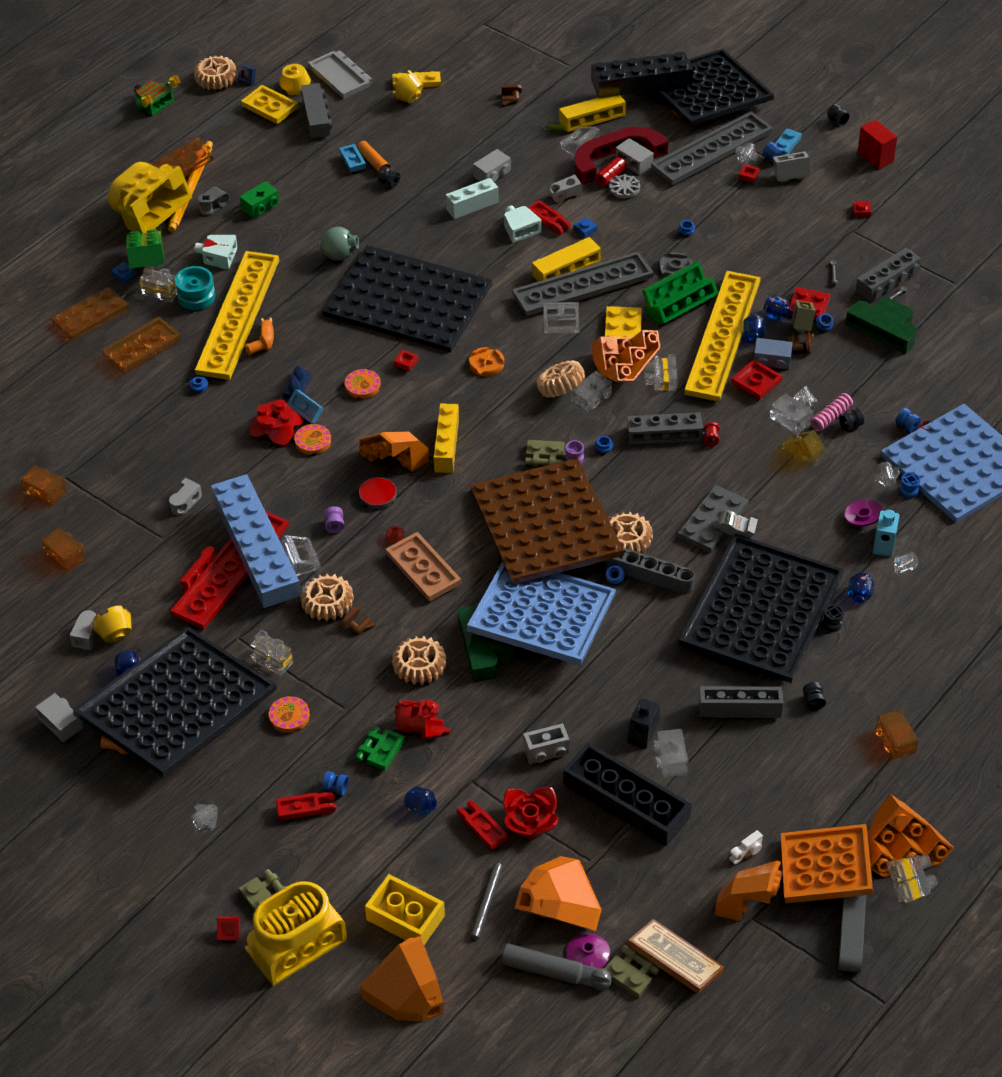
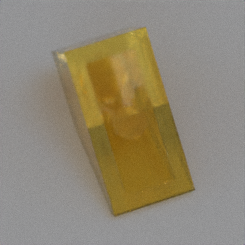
M815 430L791 435L780 445L784 450L802 461H814L826 449Z

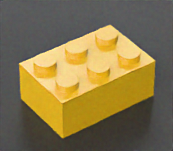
M390 874L387 875L365 905L367 921L404 940L420 936L424 945L445 917L443 901Z

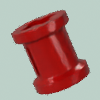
M715 422L704 424L703 431L705 436L703 442L705 445L716 446L719 444V424Z

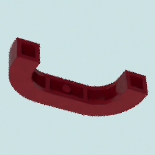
M627 127L585 142L577 149L575 154V175L581 185L595 181L597 167L593 162L615 154L616 147L629 138L653 152V159L668 154L669 141L659 132L645 127Z

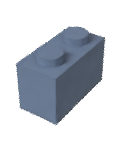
M757 338L754 359L769 368L789 370L793 342Z

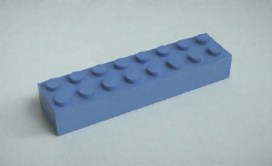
M242 475L211 485L213 501L263 607L266 608L299 597L301 593L297 575L248 475Z

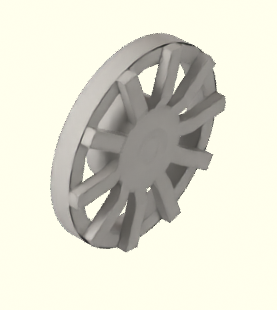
M626 174L616 175L615 178L610 180L609 190L616 197L631 198L639 193L640 181L635 176H628Z

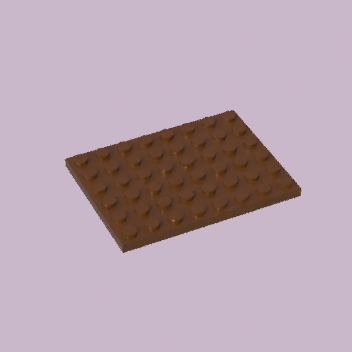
M578 458L470 485L472 495L512 585L624 556V549Z

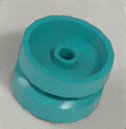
M191 266L179 271L175 276L177 299L183 308L200 310L210 306L215 300L213 276L208 269L201 266Z

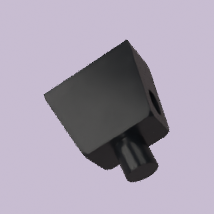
M646 699L639 700L630 719L627 743L647 749L660 721L659 704ZM639 727H642L644 731L639 732Z

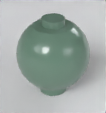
M332 227L323 234L322 240L319 241V247L329 259L342 261L349 258L354 249L359 248V240L357 235L352 236L351 232L346 228Z

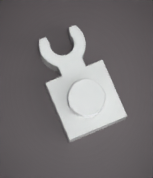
M756 830L742 840L740 846L730 851L732 856L729 859L734 864H737L743 857L746 859L752 854H757L762 848L763 835Z

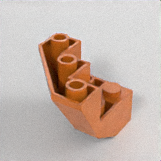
M642 330L632 338L599 337L591 344L593 361L600 375L616 382H633L660 349L658 331Z
M381 432L359 439L360 454L371 462L377 458L384 459L391 455L397 458L402 466L407 467L412 472L429 461L428 448L410 432Z
M891 794L877 809L868 830L871 870L882 877L902 873L898 862L899 859L909 858L912 870L940 865L954 849L924 818Z
M563 856L537 866L532 870L520 887L515 909L563 921L596 931L601 913V907L580 860Z
M774 861L737 872L720 890L716 902L715 916L741 921L742 914H747L749 899L770 904L771 897L776 896L779 885L782 882L783 871L780 870L781 862Z
M420 936L408 938L399 944L360 984L362 999L396 1020L424 1022L444 1013V1004L439 984Z

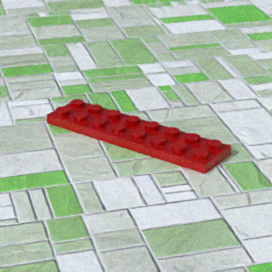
M266 512L279 539L289 527V521ZM232 539L226 543L170 610L172 616L204 630L249 576Z

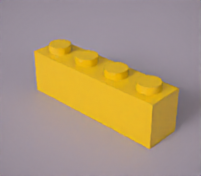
M619 95L595 98L559 109V123L565 127L567 132L619 118L626 115V101Z
M588 237L532 262V276L539 282L594 265L601 261V248Z
M440 403L434 452V469L437 473H453L459 424L458 404Z

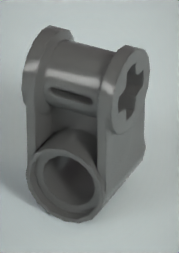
M214 186L199 195L200 214L209 216L227 205L230 199L229 194Z

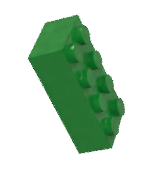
M150 229L147 230V233L133 231L130 232V235H127L126 249L129 269L164 264L161 231Z

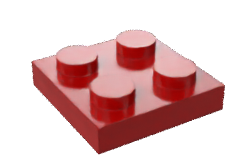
M796 287L788 315L792 316L795 300L813 303L816 310L814 316L816 321L819 315L825 314L830 300V293Z
M753 359L732 377L731 384L761 400L782 381V375Z

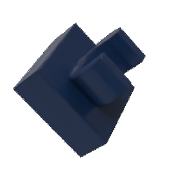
M240 64L238 80L254 84L256 67Z

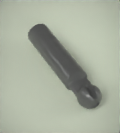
M508 943L504 949L502 965L576 985H586L601 991L606 990L611 985V974L604 968L583 965L581 962Z

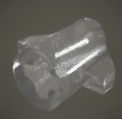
M746 143L735 150V153L739 154L738 161L743 165L749 164L751 160L756 161L758 158L752 143Z
M806 386L802 387L793 398L794 402H799L801 410L804 412L813 410L818 403Z
M882 462L877 467L879 474L873 476L874 480L887 488H892L896 483L900 470L898 466L892 468L891 463Z
M910 551L903 556L898 555L893 561L895 573L900 575L908 570L916 569L919 564L916 554Z
M197 804L194 806L196 813L191 816V820L195 827L201 830L208 826L210 830H213L218 819L217 806L214 804Z

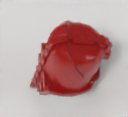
M400 700L395 705L396 729L400 732L421 733V739L440 737L443 733L450 734V729L444 727L443 720L435 717L439 709V705L432 700H427V702L425 700H421V702Z

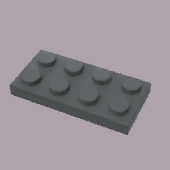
M715 485L678 532V538L712 553L726 534L718 528L721 512L729 510L737 515H741L748 506L749 500Z

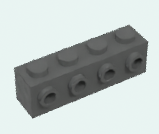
M320 83L301 85L302 101L310 137L330 136L332 121L324 89H321Z
M904 248L858 277L855 291L871 302L888 290H892L910 276L917 274L920 270L921 258L909 249Z
M701 412L627 416L629 445L702 441L703 424Z
M700 686V717H782V687Z

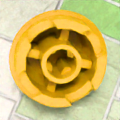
M299 64L285 66L279 79L281 89L287 91L288 95H300L301 85H308L311 82L307 71Z
M409 70L406 76L402 75L394 85L397 88L395 91H392V94L398 100L412 103L420 97L423 84L417 74Z
M114 606L108 608L106 614L102 616L97 614L93 618L94 630L108 643L120 641L132 631L131 613L127 612L126 608L123 609L122 606Z

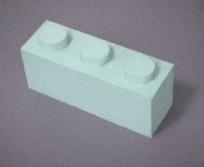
M491 178L446 194V210L454 219L499 203L498 186Z

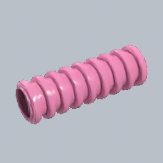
M846 393L840 394L822 411L811 418L810 424L812 428L817 432H822L840 414L852 407V398Z

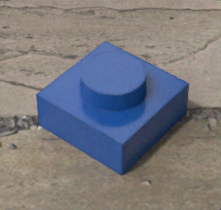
M585 217L574 224V230L586 238L597 231V225Z
M123 261L111 270V274L124 283L136 275L135 268L129 269V265Z

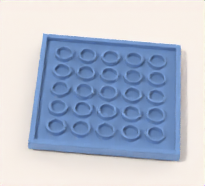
M965 404L960 405L881 450L880 456L902 475L908 472L916 473L920 477L919 490L955 523L1002 496V435Z
M502 562L467 624L466 631L581 666L611 605L616 589L563 573H556L512 585Z

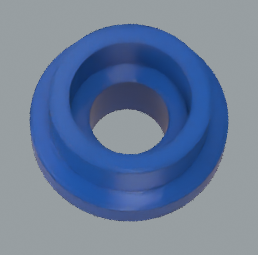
M684 220L678 226V231L682 235L688 236L695 232V226L692 221Z
M825 313L817 317L816 325L820 330L828 331L833 327L834 321L831 315Z
M195 377L190 381V388L195 393H203L208 386V382L204 377Z
M600 436L595 441V449L600 453L610 452L613 449V442L608 436Z
M612 565L606 570L605 576L611 584H619L624 580L625 572L621 566ZM614 572L619 573L617 578L612 577Z

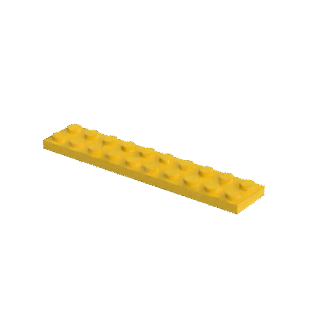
M245 252L195 368L196 375L231 379L279 263L278 255Z
M726 271L687 381L684 395L720 402L761 277Z

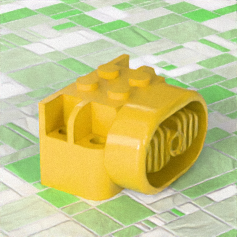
M137 162L113 181L108 192V201L111 208L121 214L129 230L140 231V233H147V230L158 227L192 198L180 166H176L173 169L170 165L164 164L157 168L146 162Z
M296 882L259 904L253 915L254 930L247 936L248 945L245 946V950L270 983L275 986L347 941L345 922L329 903L326 892L320 886L311 882Z

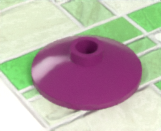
M871 499L857 500L846 508L845 518L852 525L869 526L879 521L880 511H883L880 503Z
M591 933L580 934L569 942L566 949V957L569 960L581 962L583 965L604 968L610 959V948L607 942L598 935Z

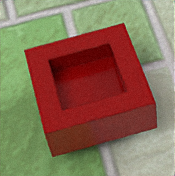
M744 164L738 179L754 183L760 174V168Z
M853 201L854 218L871 217L870 201Z
M402 350L395 358L394 366L410 372L418 361V355Z
M218 916L217 940H239L240 917Z

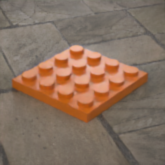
M866 824L781 833L785 903L873 894Z

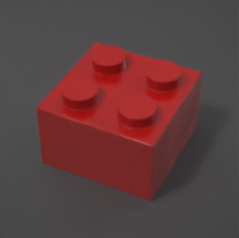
M875 119L860 127L857 153L880 170L894 163L897 136Z

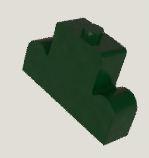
M884 296L873 308L866 301H858L847 311L846 325L904 354L915 344L917 328L912 324L914 310L889 297Z
M477 606L458 608V622L473 682L494 678L498 673L499 661L516 658V646L466 631L467 624Z

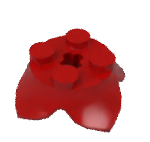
M282 399L258 406V412L250 424L249 435L260 438L266 434L275 444L286 447L293 437L294 426H300L303 418Z
M541 787L531 794H527L521 789H506L503 798V807L506 813L504 823L506 827L512 832L526 837L528 840H534L537 836L552 830L558 822V816L554 814L557 798L553 788Z

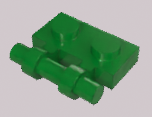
M375 726L372 731L367 733L363 745L358 747L355 760L362 762L364 757H368V765L386 771L405 742V736L387 729L381 735V729ZM377 743L374 749L371 748L373 744Z

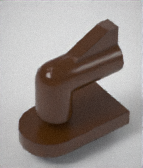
M501 85L502 95H512L502 96L503 107L519 102V94L522 92L521 85Z
M806 331L807 354H811V345L814 339V334H810L809 331ZM797 334L787 337L788 342H793L792 351L805 350V344L799 343V336Z
M353 606L349 614L340 623V627L345 629L348 626L355 634H361L364 630L374 628L376 624L368 616L358 624L353 620L359 615L360 608Z

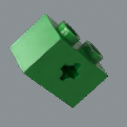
M266 181L239 196L241 209L253 219L279 204L278 190Z

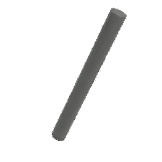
M499 863L494 864L471 933L472 939L478 940L502 870V865Z

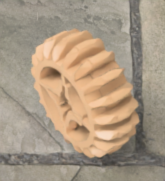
M209 56V58H204L203 61L200 60L194 68L196 83L202 86L203 89L222 90V88H227L228 85L231 86L237 78L235 63L229 60L228 57Z
M561 362L544 370L538 376L536 381L537 387L543 396L554 398L576 389L585 380V374L579 362Z
M622 511L621 515L615 513L614 517L609 516L608 519L622 547L639 553H645L646 548L650 547L653 539V530L649 521H645L644 516L639 517L638 513L632 515L631 512L624 514Z
M319 574L317 579L312 577L311 582H306L305 587H302L300 595L301 605L305 609L306 614H310L312 619L317 617L319 621L323 618L326 622L330 618L335 621L337 616L342 618L343 613H348L349 608H352L354 599L353 591L348 581H344L342 576L337 578L335 574L332 577L328 574L322 577Z
M415 636L414 639L408 637L407 642L401 641L400 646H396L395 652L392 655L394 672L398 674L400 680L405 679L406 683L412 681L414 685L417 682L423 685L425 681L431 683L432 679L437 680L438 675H442L443 669L446 666V654L443 646H440L438 641L433 642L432 637L428 640L425 636L422 638Z

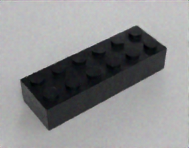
M685 52L630 58L620 61L614 60L605 63L599 62L591 64V82L598 98L692 86L693 68Z
M588 742L563 769V784L665 846L672 841L691 817L692 803Z

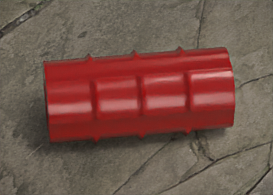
M620 157L610 161L608 165H605L595 175L596 183L602 187L610 183V180L615 178L616 175H620L626 169L625 161Z

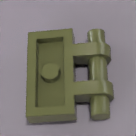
M528 440L525 465L538 467L563 462L565 442Z
M269 869L263 872V876L266 878L265 881L261 882L258 877H255L239 887L240 894L254 911L260 903L272 896L268 891L273 887L277 893L285 888L279 882V877Z
M623 945L620 952L626 955V957L622 959L616 955L604 969L608 970L611 974L613 982L639 999L652 984V978L647 975L651 972L657 976L661 968L632 948ZM635 961L636 963L641 965L642 968L638 970L631 964Z

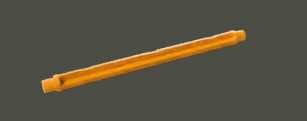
M206 141L187 181L191 195L212 151L213 143L211 141ZM189 200L173 213L168 227L170 232H175L176 228H178Z

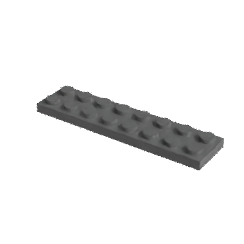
M749 112L651 163V169L668 183L674 185L771 134L773 127L753 112Z
M638 251L512 289V295L527 317L653 278V271Z

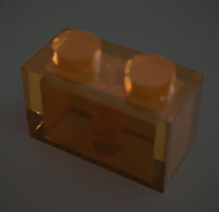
M36 465L21 478L25 493L51 506L67 492L65 480L61 476H56L47 469Z
M60 527L41 539L44 553L66 572L71 571L86 560L84 546L80 542H76L70 533L64 532Z
M901 709L879 715L875 731L884 741V747L888 753L890 752L893 759L916 753L919 740Z

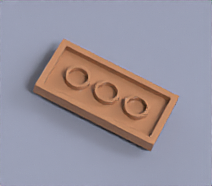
M418 532L386 548L387 556L429 602L461 585V578Z

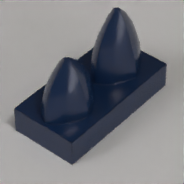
M301 365L293 368L283 391V398L290 399L295 389L304 393L311 378V371L304 370Z

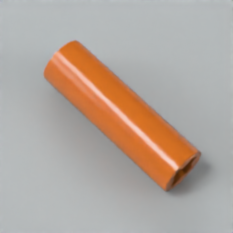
M361 141L357 144L360 154L378 172L384 166L390 168V165L366 141Z

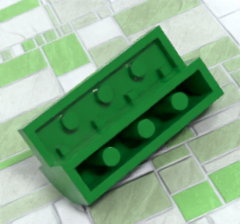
M695 261L642 290L646 302L644 309L648 316L657 323H666L718 295L714 279L705 277L700 261Z

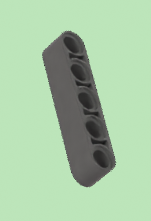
M623 548L624 556L604 561L607 569L612 565H619L624 569L626 576L679 593L688 594L694 589L695 573L693 570Z
M866 895L843 897L838 960L839 971L861 973Z

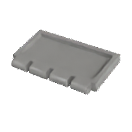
M332 51L308 62V68L343 99L369 88L370 84L373 83V79L341 51Z

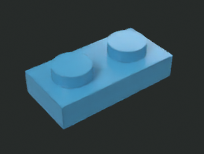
M787 128L775 144L778 148L784 149L787 155L800 141L802 133Z
M355 144L339 148L340 155L350 173L366 169V163Z
M295 389L287 403L294 411L313 424L317 422L324 409L297 389Z

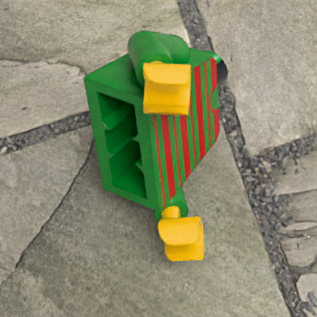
M172 76L166 84L149 81L143 86L137 84L134 87L138 110H145L153 116L174 101L172 89L181 83L178 76Z

